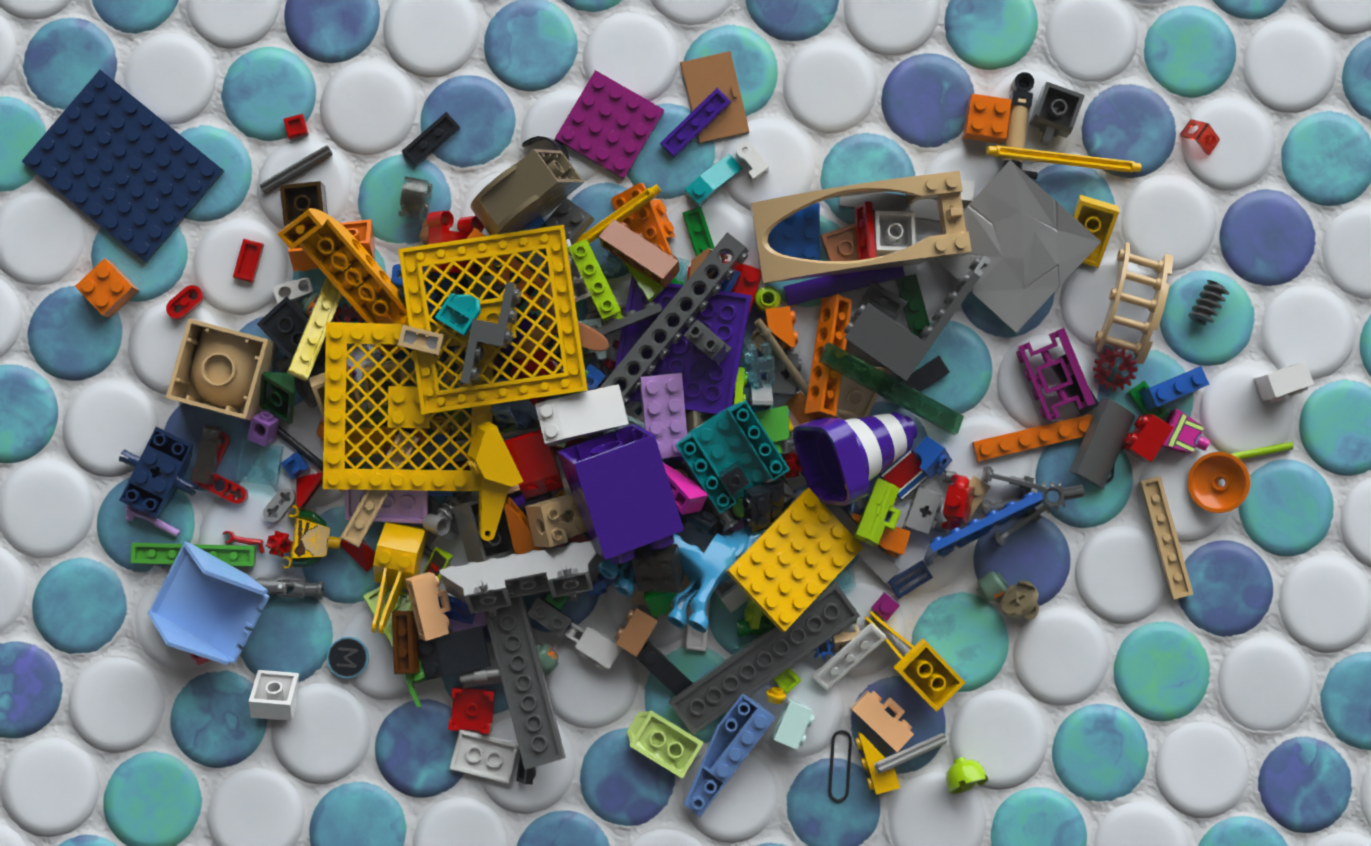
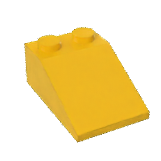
M1079 194L1072 216L1101 241L1082 263L1099 268L1119 215V207Z

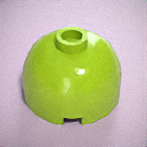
M965 757L954 760V765L949 767L946 772V784L950 794L972 790L973 786L977 784L981 786L989 780L983 766L979 762L972 759L966 760Z

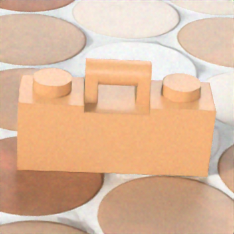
M426 572L406 578L405 582L419 638L428 641L449 634L448 627H450V623L444 612L450 611L451 606L447 590H438L440 588L438 577L433 573ZM438 597H440V601H441V605H442L441 608H440V605H439Z
M866 690L850 708L898 752L914 735L910 731L913 727L904 719L902 721L898 720L905 711L891 697L882 704L880 703L882 698L874 690L872 693ZM887 707L896 713L894 717L885 711Z

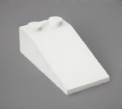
M619 384L535 404L544 443L549 446L629 425Z

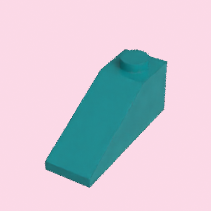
M729 153L693 181L685 189V195L697 208L701 207L743 168Z

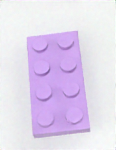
M682 373L640 377L644 429L655 435L662 458L682 456L675 445L687 435Z
M345 490V520L351 519L366 490ZM390 490L374 521L423 524L424 518L428 515V491Z

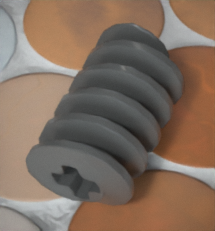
M1207 280L1208 284L1203 286L1204 291H1201L1199 294L1201 298L1196 299L1197 305H1194L1192 307L1193 312L1188 314L1190 319L1201 325H1207V322L1214 323L1210 316H1218V313L1214 310L1215 308H1222L1218 301L1225 302L1226 299L1222 297V294L1229 295V291L1224 286L1212 280Z

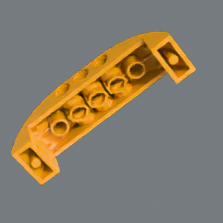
M309 208L277 233L290 250L299 245L367 323L409 324L406 304L400 298L396 285L359 241L337 220L320 210ZM382 345V346H383L388 352H390V351L393 350L397 345ZM378 347L377 349H378V350L384 355V357H385L386 354L382 351V349H381L380 347ZM398 348L392 356L399 352L401 348Z

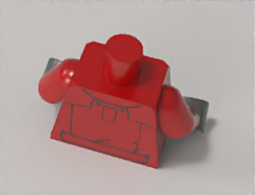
M944 470L945 479H942V481L953 483L948 486L943 509V516L947 521L935 519L936 525L933 530L943 534L945 531H951L957 527L960 528L961 524L967 525L975 487L969 486V479L967 477L959 475L954 471Z

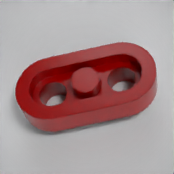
M195 285L185 287L167 303V314L174 319L184 318L202 303L204 299L203 291ZM196 293V299L192 300L191 295ZM177 306H181V311L179 313H176L175 311Z

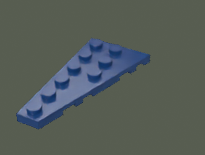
M1039 491L1035 494L1033 492L1027 493L1022 497L1023 500L1017 503L1011 501L1003 506L1004 509L998 512L995 509L985 515L986 517L981 520L976 518L968 522L967 527L963 529L957 527L948 533L949 535L944 538L941 536L934 538L930 541L931 544L928 546L923 559L927 567L933 564L935 557L940 556L944 558L955 550V546L962 548L986 535L993 528V525H1004L1012 518L1011 515L1014 514L1015 517L1020 516L1040 505L1044 499L1041 492Z

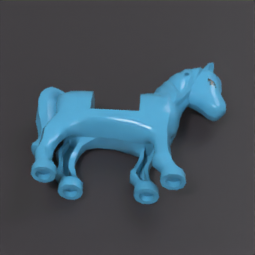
M744 527L729 535L722 536L717 533L704 553L701 552L699 547L689 545L680 536L673 534L675 541L667 547L651 549L649 544L634 549L636 556L624 562L619 568L618 564H612L609 558L600 563L598 571L609 579H615L618 575L619 578L613 585L614 589L620 594L630 597L635 589L633 579L637 566V556H639L638 566L646 559L654 556L665 558L676 565L691 582L684 591L673 598L671 602L673 609L667 616L668 621L681 629H684L688 623L693 629L704 633L710 624L706 608L711 595L716 587L731 578L726 573L728 568L766 529L752 533L748 528ZM690 603L693 614L688 619L686 612Z

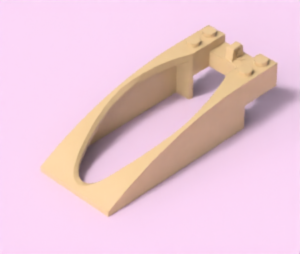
M960 171L860 183L751 203L762 284L916 265L926 260L969 254L972 252L969 231L966 232L960 193L963 191ZM888 191L904 193L906 204L911 205L916 200L937 199L942 235L928 236L914 245L884 256L856 261H818L782 255L770 248L768 244V235L777 224L813 204L830 198Z

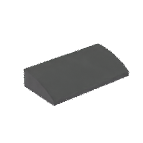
M1101 398L1069 472L1103 489L1135 415L1113 400Z

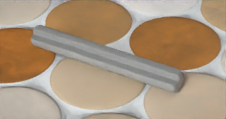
M944 733L938 734L876 762L874 767L877 773H882L946 744L947 738Z

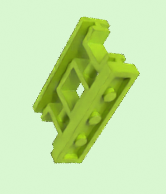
M584 239L569 246L568 249L586 284L603 324L606 325L605 321L614 317L617 320L623 318L621 309L588 241Z

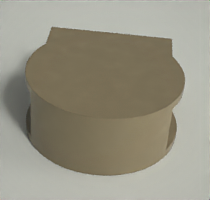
M533 149L519 162L505 170L484 187L474 198L470 208L489 235L521 231L540 215L542 218L547 216L569 194L581 186L584 181L562 151Z

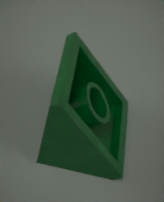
M279 372L262 373L259 406L289 425L292 424L295 400L294 376Z

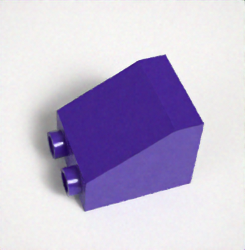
M631 424L557 451L564 475L594 549L603 559L610 558L612 564L627 562L636 556L634 549L647 544L650 545L651 549L667 547L675 541L673 534L684 531L654 434L635 424Z

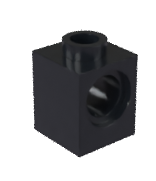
M737 462L719 473L721 480L731 495L749 484L748 478Z

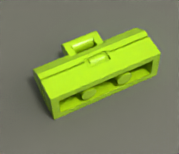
M877 478L853 538L877 546L884 528L892 531L895 530L901 511L893 508L900 488ZM887 512L892 513L889 522L884 521Z

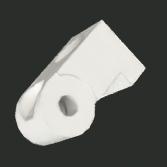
M747 141L739 143L736 149V156L740 162L745 163L749 168L748 177L752 182H755L769 171V166L751 143Z
M308 277L272 287L278 304L286 296L294 302L304 299L305 296L310 297L314 293Z

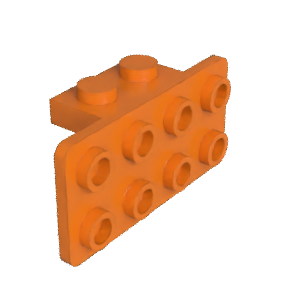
M638 183L612 197L611 202L614 210H618L646 190L645 185ZM651 200L621 221L627 224L633 232L641 233L648 242L656 243L661 247L662 251L672 254L667 240L676 236L674 234V227L666 214V207L661 200Z

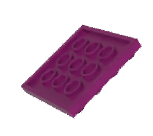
M595 70L557 133L555 140L620 178L625 179L662 117L664 109Z

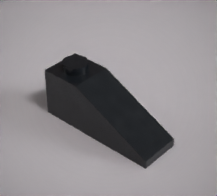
M651 642L636 657L642 665L675 695H678L693 684Z

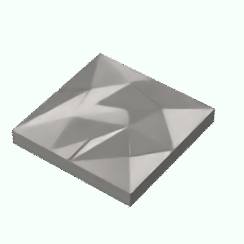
M1009 160L963 211L966 232L969 231L972 252L965 256L935 260L958 280L964 274H968L971 270L968 267L976 257L980 258L984 255L991 261L986 268L983 267L981 269L983 274L970 292L1017 333L1093 252L1101 241Z

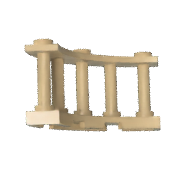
M1126 242L1123 250L1120 249L1116 260L1119 261L1115 287L1110 291L1109 300L1111 302L1101 331H1097L1094 342L1097 343V352H1101L1104 343L1133 351L1137 363L1143 365L1153 344V341H1150L1153 330H1158L1170 286V284L1166 283L1167 275L1171 276L1173 256L1165 254L1162 261L1159 260L1157 262L1129 254L1130 243ZM1128 262L1155 269L1157 278L1154 279L1127 271ZM1125 279L1152 286L1155 289L1154 298L1150 301L1122 293ZM1119 300L1148 308L1150 313L1147 322L1142 323L1115 315ZM1112 323L1140 330L1143 333L1140 341L1135 344L1108 336Z

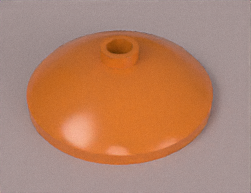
M1212 452L1202 456L1193 464L1188 475V490L1192 499L1198 506L1213 513H1225L1238 508L1246 500L1251 487L1250 474L1245 464L1236 456L1225 452ZM1221 479L1225 480V485L1223 487L1219 485V481Z

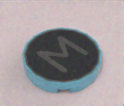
M343 637L335 641L327 654V662L331 671L343 678L355 677L362 673L367 667L369 660L366 646L359 639L353 637Z

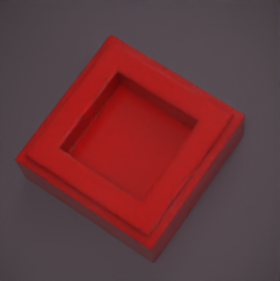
M303 113L283 119L289 139L309 134Z

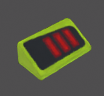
M436 546L423 573L430 572L435 574L441 583L442 578L439 570L448 567L454 556Z

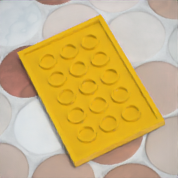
M807 488L728 568L726 573L781 632H785L864 547L853 538V535L823 503H820L819 498L813 491Z

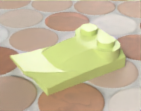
M652 710L638 712L626 732L630 740V747L682 779L704 743L696 736L691 735Z

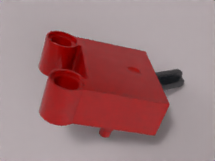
M450 211L431 212L426 219L428 244L467 239L474 228L478 229L481 233L484 229V226L476 216L461 217L458 220L457 229L459 232L450 231L449 229L454 223V217ZM470 261L457 262V264L465 268ZM449 264L436 266L444 272ZM454 265L448 274L453 275L456 280L462 270ZM474 265L468 270L473 276H478L479 274ZM434 268L431 271L434 273H440ZM465 274L459 284L468 289L470 285L466 277L470 276ZM458 287L460 294L463 295L465 291Z

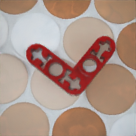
M216 431L211 435L192 472V481L232 503H244L248 499L247 489L216 473L231 442L229 434ZM223 435V440H225V443H220L217 448L221 450L220 453L216 450H212L211 446L216 447L218 444L216 438L221 437ZM209 453L216 455V461L213 464H208L206 461V456ZM202 464L206 467L212 468L211 471H205L204 476L206 477V480H201L199 482L200 478L197 475L198 473H203L205 470V468L201 467ZM218 480H223L225 488L219 492L215 489V483ZM229 489L233 491L241 490L240 493L243 495V497L237 498L236 500V495L229 493L228 491Z

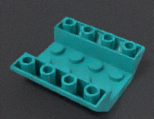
M746 400L727 407L692 429L675 444L719 514L737 504V499L744 495V489L761 485L770 478L773 481L790 470ZM737 462L748 478L749 484L731 495L721 480L719 473Z

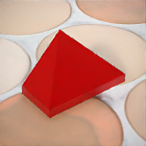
M322 472L296 478V506L305 508L323 483Z
M343 539L340 541V546L366 572L373 567L376 551L364 539L359 548Z

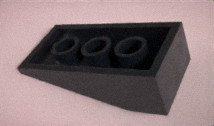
M286 296L257 325L292 361L309 318ZM326 336L309 378L325 372Z

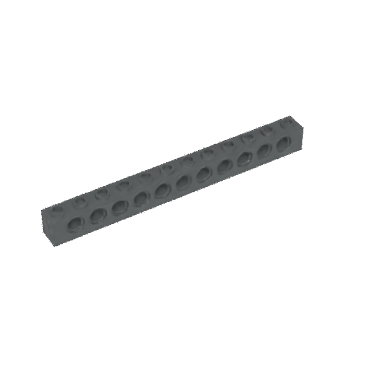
M727 232L600 388L617 385L625 381L627 386L624 391H621L624 406H626L630 401V395L641 388L640 377L650 376L656 370L655 365L660 359L666 358L670 352L668 349L673 343L677 344L683 336L681 333L686 327L690 328L696 320L694 317L699 311L703 312L707 308L708 300L712 295L716 296L722 289L721 284L725 280L728 281L735 273V267L738 264L741 265L747 259L749 251L746 246ZM724 255L732 256L730 262L722 263ZM711 271H718L717 278L709 279ZM704 286L705 292L702 295H696V289ZM691 302L692 308L689 311H683V305ZM673 318L679 319V324L676 327H670V321ZM660 334L666 335L663 343H657V337ZM647 350L653 351L650 359H644V353ZM633 366H639L640 368L637 375H631V368ZM604 432L589 435L586 438L589 440L602 435Z

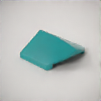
M450 294L435 318L466 336L472 326L473 319H477L481 313L480 301L472 295Z

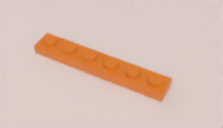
M1089 414L974 441L972 444L977 462L1084 437L1092 420V415Z

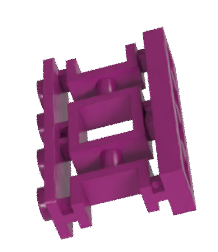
M1065 328L1048 334L1052 342L1048 346L1033 351L1030 342L1018 346L1019 351L1016 352L1019 362H1024L1027 368L1024 370L1027 381H1032L1035 387L1031 389L1035 400H1040L1042 407L1039 410L1042 418H1047L1049 422L1060 418L1057 407L1076 400L1079 410L1095 404ZM1057 337L1065 352L1068 364H1065L1063 357L1053 361L1048 351L1058 346L1055 340ZM1025 350L1029 351L1031 357L1039 353L1042 355L1045 364L1036 367L1038 373L1036 377L1027 359ZM1060 363L1067 382L1049 389L1041 370ZM1072 375H1074L1084 398L1083 402H1081L1078 395L1069 399L1067 397L1064 387L1073 384ZM1041 387L1044 388L1046 394L1056 391L1061 402L1051 405L1053 414H1050L1040 390Z

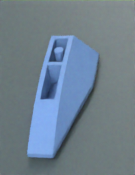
M744 694L740 695L716 727L684 802L688 809L699 817L702 816L775 720V715L750 697Z

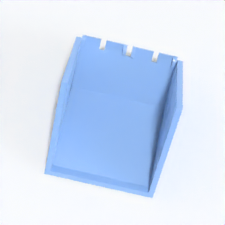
M184 541L147 614L167 646L228 665L231 662L236 663L242 652L239 646H245L252 632L249 628L255 627L261 615L258 609L263 610L270 597L267 595L268 590L246 573L197 546Z

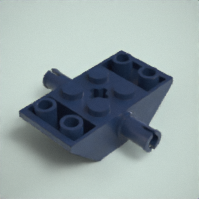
M155 427L141 457L124 449L121 452L124 456H119V461L134 467V471L119 501L154 518H158L172 501L177 489L194 496L197 491L189 487L198 490L199 485L183 478L190 465L194 444L159 427ZM158 469L162 473L161 476H157Z

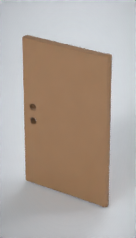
M731 51L684 62L681 61L680 66L691 112L716 88L731 101V104L697 136L699 144L750 132Z

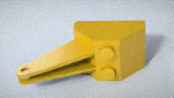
M486 421L476 426L467 453L470 459L467 463L471 471L478 475L479 536L485 541H490L495 537L509 487H514L523 482V479L497 426Z
M385 522L377 543L373 563L374 582L381 584L371 632L373 633L376 632L379 625L378 633L383 634L403 588L407 589L405 579L420 574L428 532L424 528L396 522ZM390 585L393 588L380 621L387 588Z
M871 611L869 614L883 628L910 649L903 657L892 643L885 639V642L901 659L893 668L937 712L965 684V681L923 638L913 646ZM867 616L864 617L869 624L872 622Z

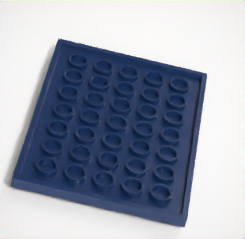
M101 70L94 75L22 160L25 165L145 263L153 257L224 172L216 163Z

